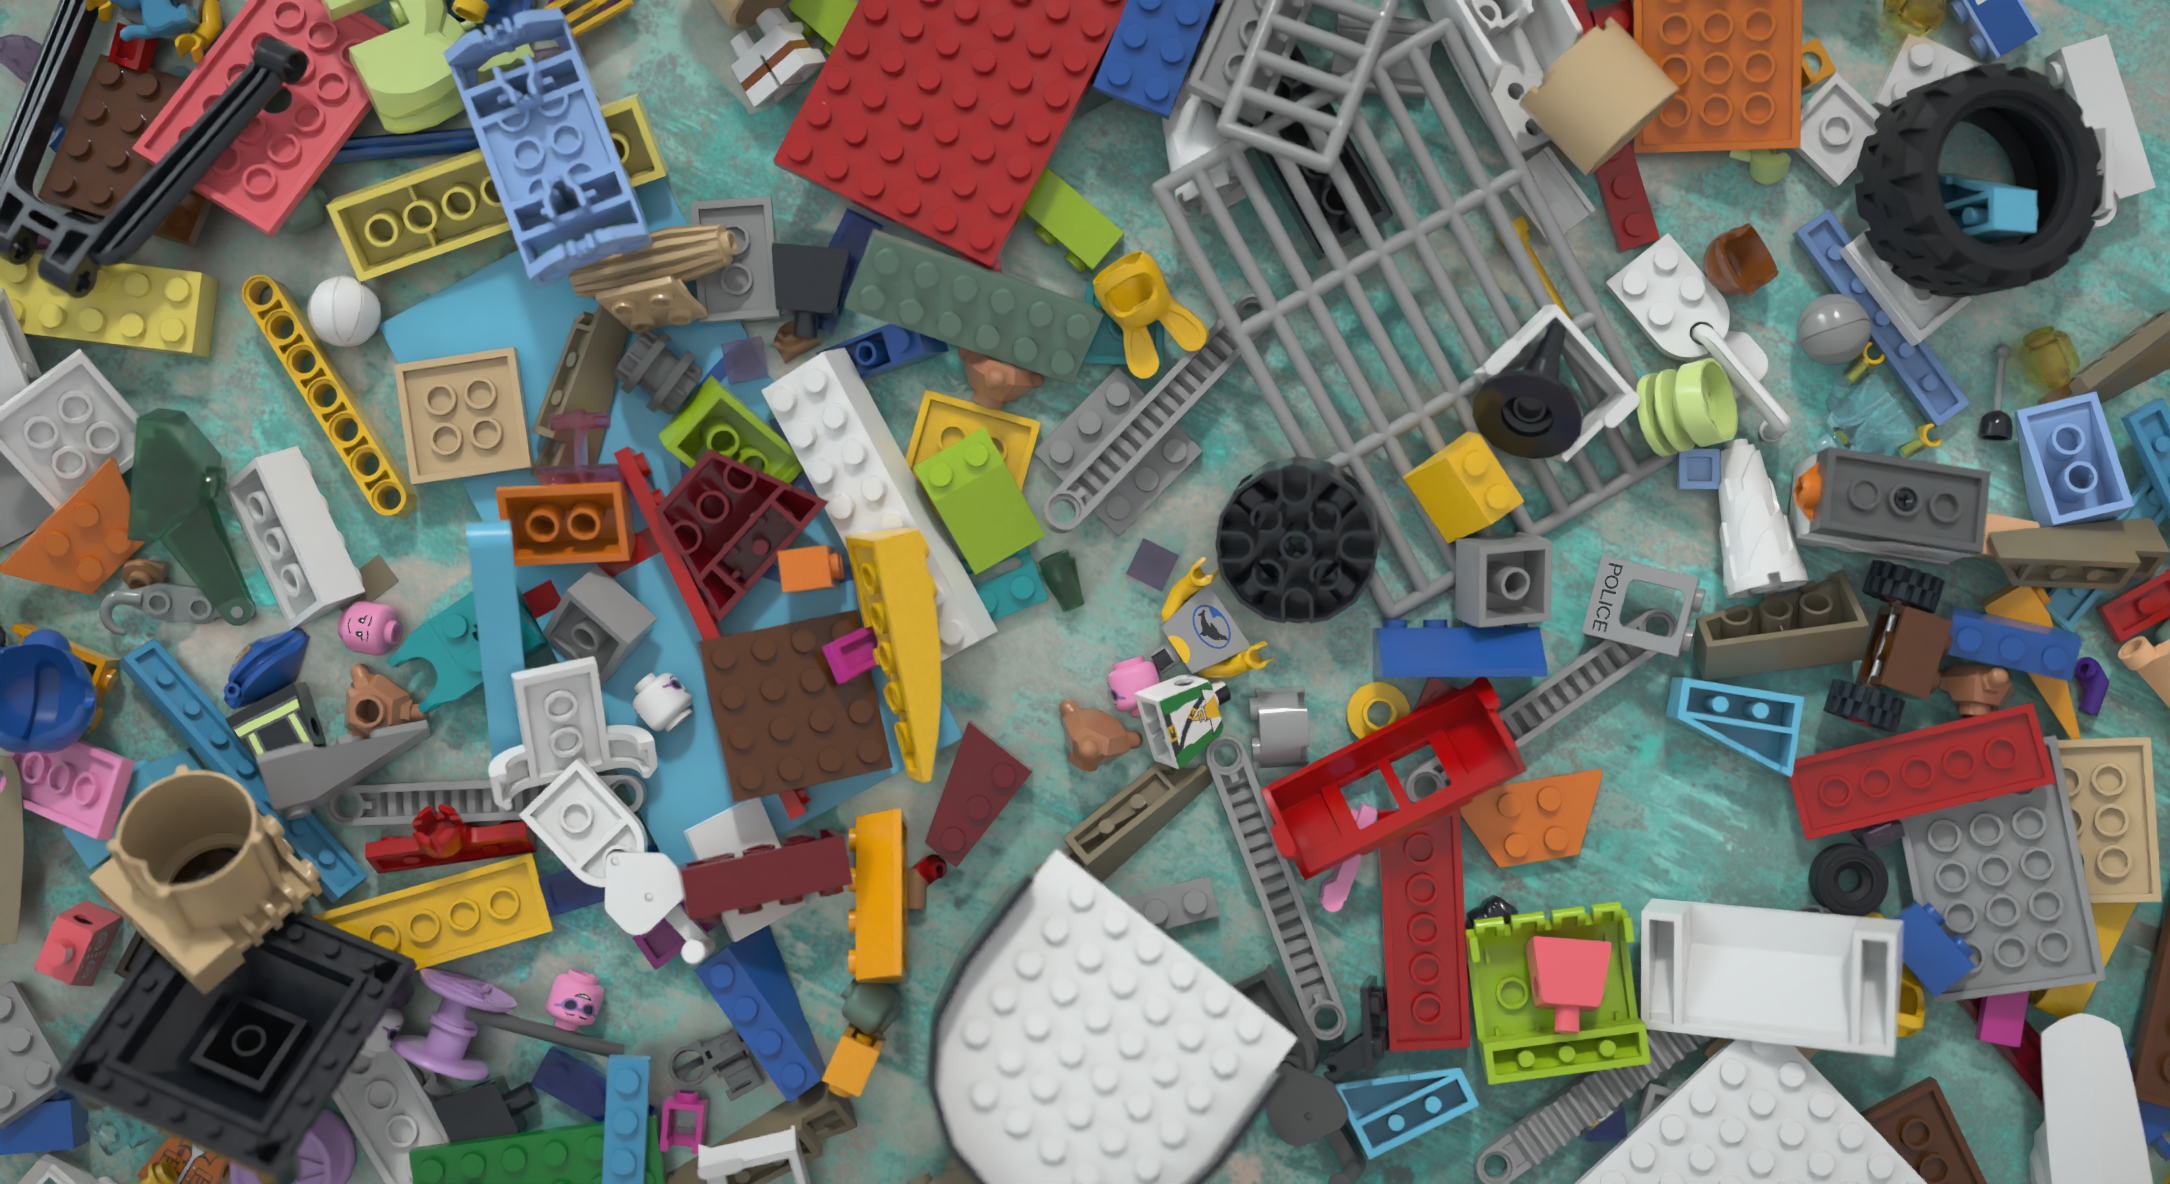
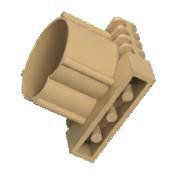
M180 765L175 770L176 774L150 785L130 803L121 817L116 839H112L107 843V848L113 858L91 874L89 879L99 895L199 991L206 995L245 962L241 954L252 944L258 947L263 942L261 936L271 928L277 931L283 926L281 920L291 911L297 914L302 910L301 903L310 895L316 898L322 893V889L317 881L321 874L308 859L304 858L302 861H299L293 856L295 853L293 848L281 836L285 833L284 828L272 815L268 814L263 817L257 811L259 808L247 790L236 780L212 771H189L186 765ZM223 847L242 849L234 861L217 874L196 883L171 886L179 870L199 854Z

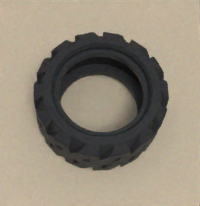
M2004 63L1985 64L1914 88L1907 92V96L1893 101L1874 122L1877 129L1876 134L1865 138L1859 155L1857 169L1863 174V181L1855 184L1858 215L1867 221L1870 230L1864 232L1865 236L1881 260L1894 264L1891 271L1914 288L1929 290V293L1932 295L1952 298L1978 296L2027 286L2029 283L2048 278L2068 263L2069 256L2082 248L2095 225V221L2090 216L2099 209L2102 202L2104 174L2098 175L2097 172L2101 151L2094 129L2091 126L2085 127L2081 120L2083 109L2065 89H2050L2047 76L2024 66L2007 70ZM1959 121L1973 124L1985 130L1996 139L2011 162L2016 186L2036 191V207L2038 209L2036 233L1989 245L1972 238L1952 219L1940 193L1938 165L1943 145L1949 133Z

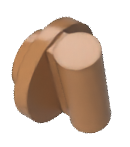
M794 321L783 324L774 338V345L785 363L820 344L818 338L816 340L794 338Z
M129 558L124 562L121 577L130 589L164 582V578L169 575L170 564L166 561Z

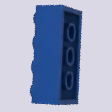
M1383 620V628H1373V676H1547V663L1540 627H1528V623L1478 628L1463 621V628H1447V620H1423V628H1407V620Z

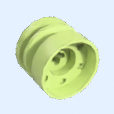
M1707 358L1681 365L1678 372L1674 369H1666L1660 371V373L1644 375L1637 383L1636 393L1640 396V403L1636 408L1640 426L1650 447L1661 457L1693 450L1696 444L1700 447L1733 440L1738 425L1736 399L1726 372L1715 359Z

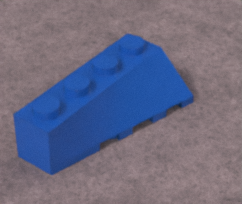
M767 925L737 942H731L694 971L788 1103H790L822 1080L826 1072V1066L810 1026L799 1004L800 1000L785 969V963L772 936L771 927Z

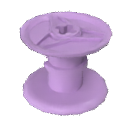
M424 968L420 970L419 975L423 984L432 991L442 995V1001L438 1011H433L430 1014L429 1020L432 1022V1026L428 1036L401 1035L391 1042L393 1050L407 1060L440 1074L472 1081L485 1080L490 1074L487 1065L476 1055L466 1051L471 1037L476 1036L479 1027L476 1025L477 1023L464 1019L466 1008L470 1006L490 1012L506 1013L518 1005L516 1000L503 990L464 974L439 968Z
M324 1108L296 1152L301 1161V1173L294 1184H346L351 1177L356 1162L355 1139L347 1123L328 1108ZM230 1162L231 1184H261L254 1172Z

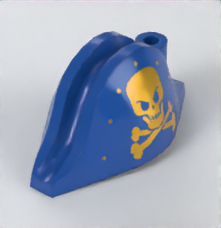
M300 627L263 637L246 645L235 657L230 669L228 684L224 687V701L235 710L252 705L292 684L310 636Z

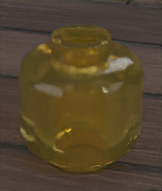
M1884 0L1883 2L1887 22L1892 27L1915 37H1922L1931 30L1938 29L1947 16L1946 0Z
M2046 326L2030 332L2023 338V344L2020 346L2017 355L2028 380L2032 384L2037 386L2047 385L2049 389H2055L2066 385L2072 380L2071 375L2079 368L2080 357L2067 332L2055 330L2052 326Z

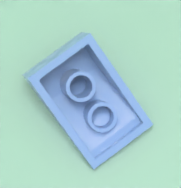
M2097 392L2014 412L2027 499L2034 521L2039 522L2040 528L2109 520L2121 516L2134 506Z

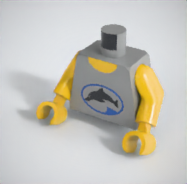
M86 0L88 11L99 7L98 15L102 21H109L113 17V8L119 9L117 12L119 15L136 25L144 24L141 7L135 10L123 11L119 5L111 3L109 0ZM178 0L177 7L186 3L188 8L194 7L196 9L199 26L183 29L175 35L162 38L176 45L179 58H183L187 52H191L193 62L199 63L204 57L203 50L207 49L223 30L221 6L218 0Z
M1200 558L1191 567L1190 572L1171 588L1160 612L1163 624L1159 628L1168 642L1149 654L1160 672L1163 674L1182 661L1190 674L1197 672L1204 679L1233 678L1253 668L1262 669L1274 661V657L1263 660L1258 654V649L1268 643L1260 641L1253 646L1250 645L1209 584L1218 575V570L1216 569L1211 575L1204 574L1200 566L1207 558Z

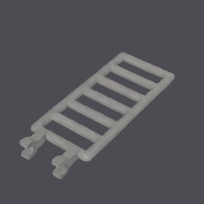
M1267 0L1218 120L1217 132L1221 136L1322 173L1331 172L1335 167L1400 0H1382L1379 10L1353 0H1303L1372 25L1365 45L1279 15L1285 0ZM1272 31L1358 61L1351 81L1265 51ZM1258 66L1344 97L1337 116H1330L1251 87L1250 85ZM1243 103H1248L1330 133L1322 154L1235 123Z

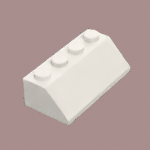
M298 446L254 458L223 486L290 630L337 610L366 592L362 585L361 573L353 565L348 555L345 539L341 532L336 529L329 514L327 500L320 494L312 477L311 466L303 458Z

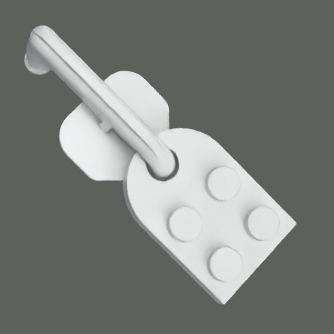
M1669 233L1605 282L1604 287L1660 352L1670 358L1686 361V364L1707 358H1713L1720 363L1732 385L1735 399L1743 394L1765 420L1759 426V435L1763 441L1768 443L1775 442L1790 429L1792 425L1790 417L1759 382L1768 370L1766 354L1747 333L1728 331L1730 314L1724 297L1708 281V278Z
M582 758L576 759L519 814L524 822L580 880L592 886L605 887V910L624 931L633 935H642L650 931L665 918L687 941L682 948V957L687 963L697 964L713 953L716 947L714 940L694 919L689 920L686 910L679 904L683 900L677 865L664 853L647 852L648 839L641 821Z

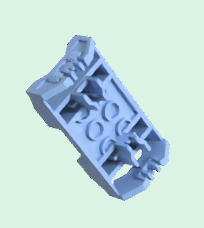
M560 8L520 12L513 17L515 25L512 26L510 20L506 18L502 20L504 26L498 24L494 30H492L491 25L485 26L484 28L487 33L485 36L479 30H473L462 36L444 52L525 263L529 280L539 289L558 282L575 269L612 255L635 252L653 244V239L631 178L622 165L598 103L600 98L569 21ZM554 40L565 51L562 54L535 63L530 54L524 55L526 65L503 73L498 66H495L492 70L496 79L481 85L478 84V69L496 55L504 52L511 53L516 51L515 48L527 43ZM631 215L634 217L633 224L609 227L603 230L598 229ZM592 230H595L596 233L595 235H592L591 233L585 234ZM582 234H585V235H584V236H585V239H583V240H581V241H577V242H573V240L567 241V240L572 239V238H574V237H577V236H580V235H582ZM567 241L566 246L559 244L561 242ZM556 245V248L549 250L541 257L536 253L538 251Z

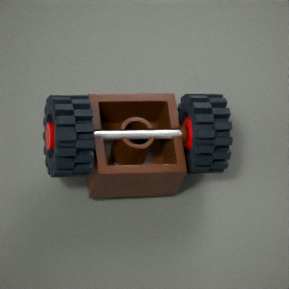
M1872 560L1862 592L1883 602H1889L1888 606L1890 607H1879L1864 653V659L1861 662L1855 683L1857 684L1833 679L1823 709L1825 712L1860 725L1896 733L1906 703L1901 698L1928 700L1929 694L1934 693L1940 681V671L1937 669L1941 657L1949 651L1953 637L1949 635L1953 621L1929 614L1936 611L1945 584L1944 580L1933 576V574L1921 572V570L1915 568H1908L1905 565Z

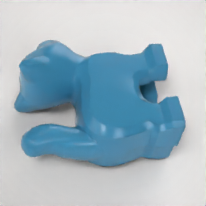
M109 0L111 3L119 5L123 11L135 10L140 7L142 9L144 24L128 25L120 32L121 39L126 42L135 38L170 37L183 29L199 26L196 9L194 7L188 8L186 3L177 7L178 0Z

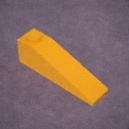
M2010 583L1982 600L1983 607L1989 614L2053 627L2051 616L2045 606L2052 601L2043 587L2012 586ZM2027 672L2071 740L2081 739L2067 681Z

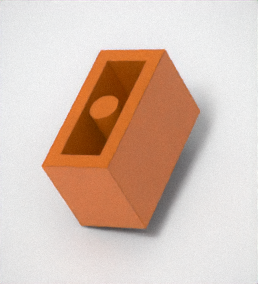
M823 545L777 551L783 593L796 594L840 588L839 579L846 577L843 555L836 553L835 548Z

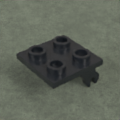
M1377 975L1368 976L1360 987L1363 1032L1340 1047L1332 1049L1322 1062L1323 1065H1329L1328 1068L1331 1071H1325L1323 1076L1330 1081L1339 1080L1346 1072L1366 1068V1071L1374 1070L1380 1059L1384 1058V1051H1388L1387 1026H1380L1381 1011L1385 1010L1386 1007L1384 986H1377Z

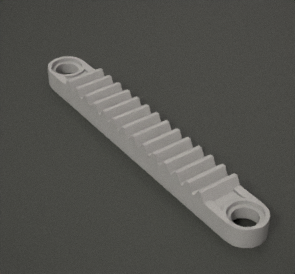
M1254 293L1245 294L1233 305L1242 322L1244 319L1241 312L1245 306L1251 305L1257 307L1260 311L1263 310ZM1221 318L1209 329L1208 342L1205 346L1197 351H1188L1048 497L1043 505L1042 517L1050 530L1064 534L1076 529L1241 357ZM1267 327L1250 336L1253 343ZM1059 501L1068 502L1074 508V518L1065 523L1056 520L1052 513V506Z
M1651 608L1641 612L1622 626L1646 632L1647 621L1657 616L1666 623L1667 631L1664 637H1671L1676 633L1678 622L1670 611L1663 608ZM1601 639L1592 647L1584 650L1582 654L1571 659L1569 663L1558 668L1553 674L1545 677L1540 683L1535 684L1528 691L1520 694L1515 700L1507 703L1497 713L1519 749L1656 655L1657 652ZM1436 754L1413 769L1406 776L1404 791L1409 801L1413 804L1421 800L1414 792V784L1418 778L1422 776L1431 777L1436 784L1435 792L1451 785Z
M1219 735L1206 746V763L1302 1015L1315 1037L1326 1041L1333 1040L1339 1037L1346 1028L1347 1018L1288 860L1281 856L1271 834V828L1274 824L1246 750L1241 741L1234 736ZM1223 743L1233 745L1237 751L1235 762L1226 767L1220 766L1214 760L1215 749ZM1322 1008H1331L1337 1014V1022L1331 1029L1323 1030L1315 1025V1015Z
M630 774L598 775L615 794L616 789L622 783L633 786L636 791V800L631 806H628L633 813H637L646 804L648 797L647 787L639 777ZM490 779L355 784L326 802L324 807L330 821L341 826L412 824L417 814L427 806L433 805L436 811L439 812V804L453 807L463 822L523 820L519 814L551 783L530 787L518 792L512 798V808L509 810L494 803ZM344 794L352 795L357 801V810L351 817L345 816L339 811L338 802Z
M1646 1029L1651 1064L1583 1072L1483 1145L1476 1152L1473 1160L1477 1176L1485 1184H1509L1532 1166L1539 1165L1546 1156L1553 1155L1558 1147L1565 1146L1569 1139L1579 1136L1584 1128L1591 1127L1595 1120L1605 1117L1610 1109L1617 1108L1621 1101L1631 1098L1636 1090L1643 1089L1647 1082L1657 1079L1662 1071L1669 1070L1673 1063L1684 1059L1688 1052L1698 1049L1699 1044L1710 1040L1711 1036ZM1492 1155H1500L1506 1162L1504 1171L1497 1176H1490L1484 1171L1485 1160Z

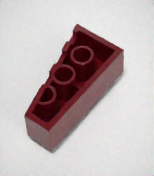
M834 827L820 830L821 838L815 839V836L797 835L786 838V841L782 842V848L775 849L774 844H761L743 850V856L735 858L734 853H725L677 865L685 910L689 920L697 918L698 923H709L722 919V912L738 909L739 914H750L763 910V903L778 900L779 905L784 906L802 902L804 900L803 895L819 891L820 897H826L844 892L843 886L853 884L844 835Z

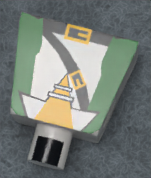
M1182 674L1134 694L1154 760L1180 769L1222 733L1224 726L1218 707L1231 699L1230 690L1223 681L1216 680L1210 683L1208 680L1200 677Z

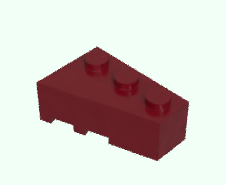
M971 720L968 721L925 840V844L956 868L1033 771L1031 767Z

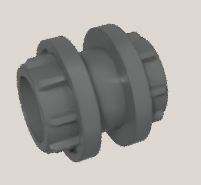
M645 330L641 332L617 364L614 373L615 376L624 382L621 387L623 391L630 394L635 386H637L652 397L646 408L653 413L657 408H660L669 415L675 413L702 377L703 372L700 367L692 362L696 356L689 350L680 359L665 348L671 339L666 333L662 332L658 337L651 331Z

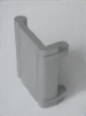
M1337 13L1336 35L1365 45L1372 25ZM1393 17L1379 55L1431 26L1434 22L1423 18L1407 19ZM1432 44L1422 49L1429 64ZM1333 52L1331 75L1343 76L1355 69L1358 61ZM1407 58L1386 70L1401 98L1424 100L1425 92ZM1369 79L1363 94L1380 95L1372 79Z

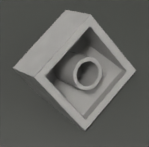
M596 565L566 590L541 635L571 661L594 656L597 663L600 686L602 687L642 643L656 622L657 617L643 603L636 600L621 587L613 577Z

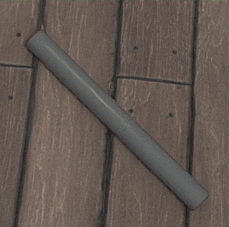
M467 1006L464 1019L471 1022L604 1057H609L610 1054H623V1044L568 1031L507 1013L490 1012Z

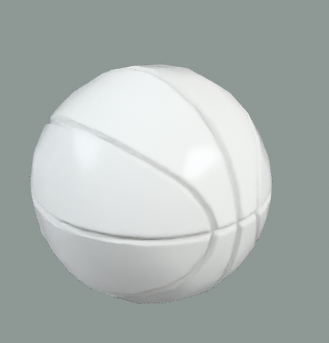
M336 276L323 281L312 293L307 306L308 317L315 333L322 340L338 347H352L366 342L377 330L382 316L377 294L364 281L359 282L358 278L352 276Z

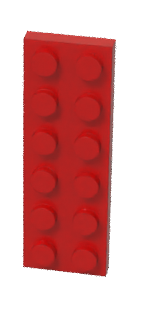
M2033 703L1796 758L1792 778L1789 777L1806 840L2056 783Z
M1400 808L1377 809V821L1399 811ZM1459 808L1379 848L1388 1049L1390 1052L1471 1047Z

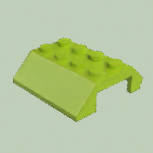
M1620 901L1591 905L1590 914L1585 913L1584 906L1551 910L1550 919H1545L1543 911L1510 915V924H1504L1502 916L1474 920V929L1466 930L1467 976L1474 1029L1488 1085L1651 1064L1646 1023L1638 1018L1629 953L1628 942H1635L1632 918L1628 915L1627 909H1622ZM1533 936L1611 942V953L1600 1008L1593 1012H1580L1579 1034L1556 1033L1555 1010L1540 1009L1534 1005L1526 953V942Z

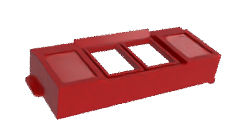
M1478 677L1472 684L1260 789L1276 823L1271 828V834L1278 850L1284 859H1292L1304 881L1358 854L1364 856L1473 802L1471 798L1527 771L1515 742L1496 711L1500 707L1501 702L1486 677ZM1430 744L1451 785L1411 804L1391 763ZM1380 769L1400 810L1360 830L1340 789Z

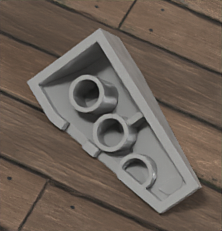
M427 720L379 728L369 734V739L362 740L361 736L347 734L337 736L335 741L329 743L327 747H314L313 741L257 754L258 766L273 811L278 817L286 816V820L300 819L310 815V809L322 806L429 738L431 732Z

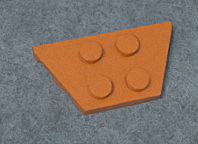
M110 456L0 564V571L6 575L92 595L149 539L147 528L142 517L139 516L135 507V501L124 482L116 459Z
M1597 768L1501 784L1471 798L1473 802L1461 807L1460 815L1499 868L1579 855L1603 776L1602 769Z

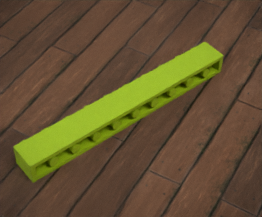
M793 0L788 5V9L794 18L791 23L801 22L804 28L802 35L807 39L814 35L824 44L821 50L829 57L858 3L854 0ZM1046 167L1019 218V221H1021L1025 217L1035 225L1036 228L1033 233L1047 246L1052 247L1055 243L1067 253L1063 257L1064 260L1079 273L1086 269L1093 275L1124 240V232L1048 167Z

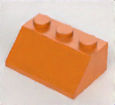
M622 482L497 487L496 497L500 521L510 520L514 566L630 561L636 544L632 504Z

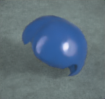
M36 630L27 635L21 644L1 648L0 748L16 754L31 752L51 753L61 751L80 740L89 729L96 714L97 695L90 672L84 662L72 653L67 638L55 630Z

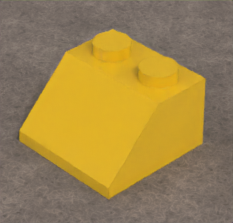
M1470 431L1464 433L1402 477L1447 544L1493 524L1524 502L1481 435Z

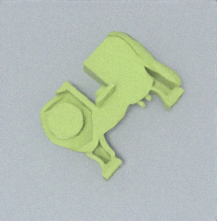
M321 0L331 22L385 1ZM391 0L388 2L391 10L388 16L394 30L349 48L350 61L379 117L380 123L387 131L396 134L414 133L436 126L465 109L444 52L464 36L467 30L474 28L476 23L469 20L459 23L448 14L446 0ZM529 44L515 48L516 51L511 53L504 52L489 59L478 69V84L481 85L496 79L492 70L495 66H498L503 73L526 65L523 56L530 54L536 62Z

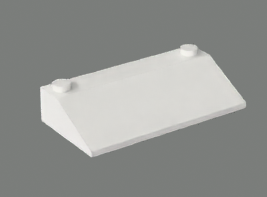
M1652 898L1641 911V1020L1646 1023V1029L1895 1057L1903 961V921Z

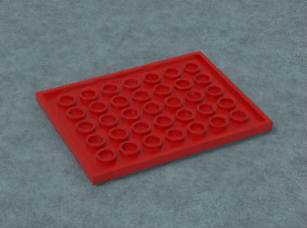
M859 0L778 149L773 162L775 166L985 268L993 270L1102 63L1128 0Z

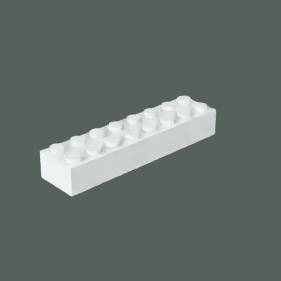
M839 348L824 351L761 390L818 497L829 501L824 508L846 549L845 536L903 527L920 529V533L925 537L929 547V557L926 559L928 572L933 577L937 587V597L934 599L937 613L941 662L998 632L846 349Z

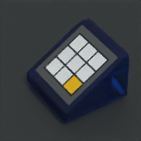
M1620 1104L1617 1108L1610 1109L1605 1117L1595 1120L1591 1127L1584 1128L1580 1134L1588 1142L1625 1139L1627 1137L1624 1107Z

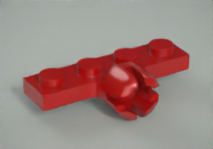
M439 804V812L436 811L433 805L422 809L412 823V826L417 831L412 833L413 837L387 836L380 839V841L365 844V858L377 874L537 852V837L524 821L505 820L499 825L486 827L477 825L466 826L456 810L446 804Z

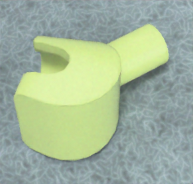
M1775 149L1731 150L1729 158L1749 162V172L1752 178L1765 185L1774 184L1784 178L1788 173L1791 161L1786 152L1776 154Z

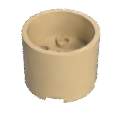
M1612 17L1605 22L1606 25L1603 30L1595 26L1568 49L1541 79L1542 84L1538 88L1535 85L1531 87L1519 103V106L1586 177L1599 169L1628 144L1680 91L1679 87Z

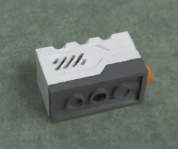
M1829 446L1794 464L1788 521L1795 543L1799 545L1825 546L1836 548L1837 551L1850 553L1864 552L1875 554L1876 557L1914 560L1915 563L1943 567L1963 557H1972L1983 553L1991 472Z

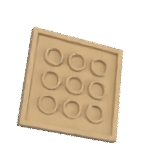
M2151 737L2057 740L2090 902H2162Z

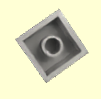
M1531 533L1456 539V619L1478 628L1551 620L1552 540Z

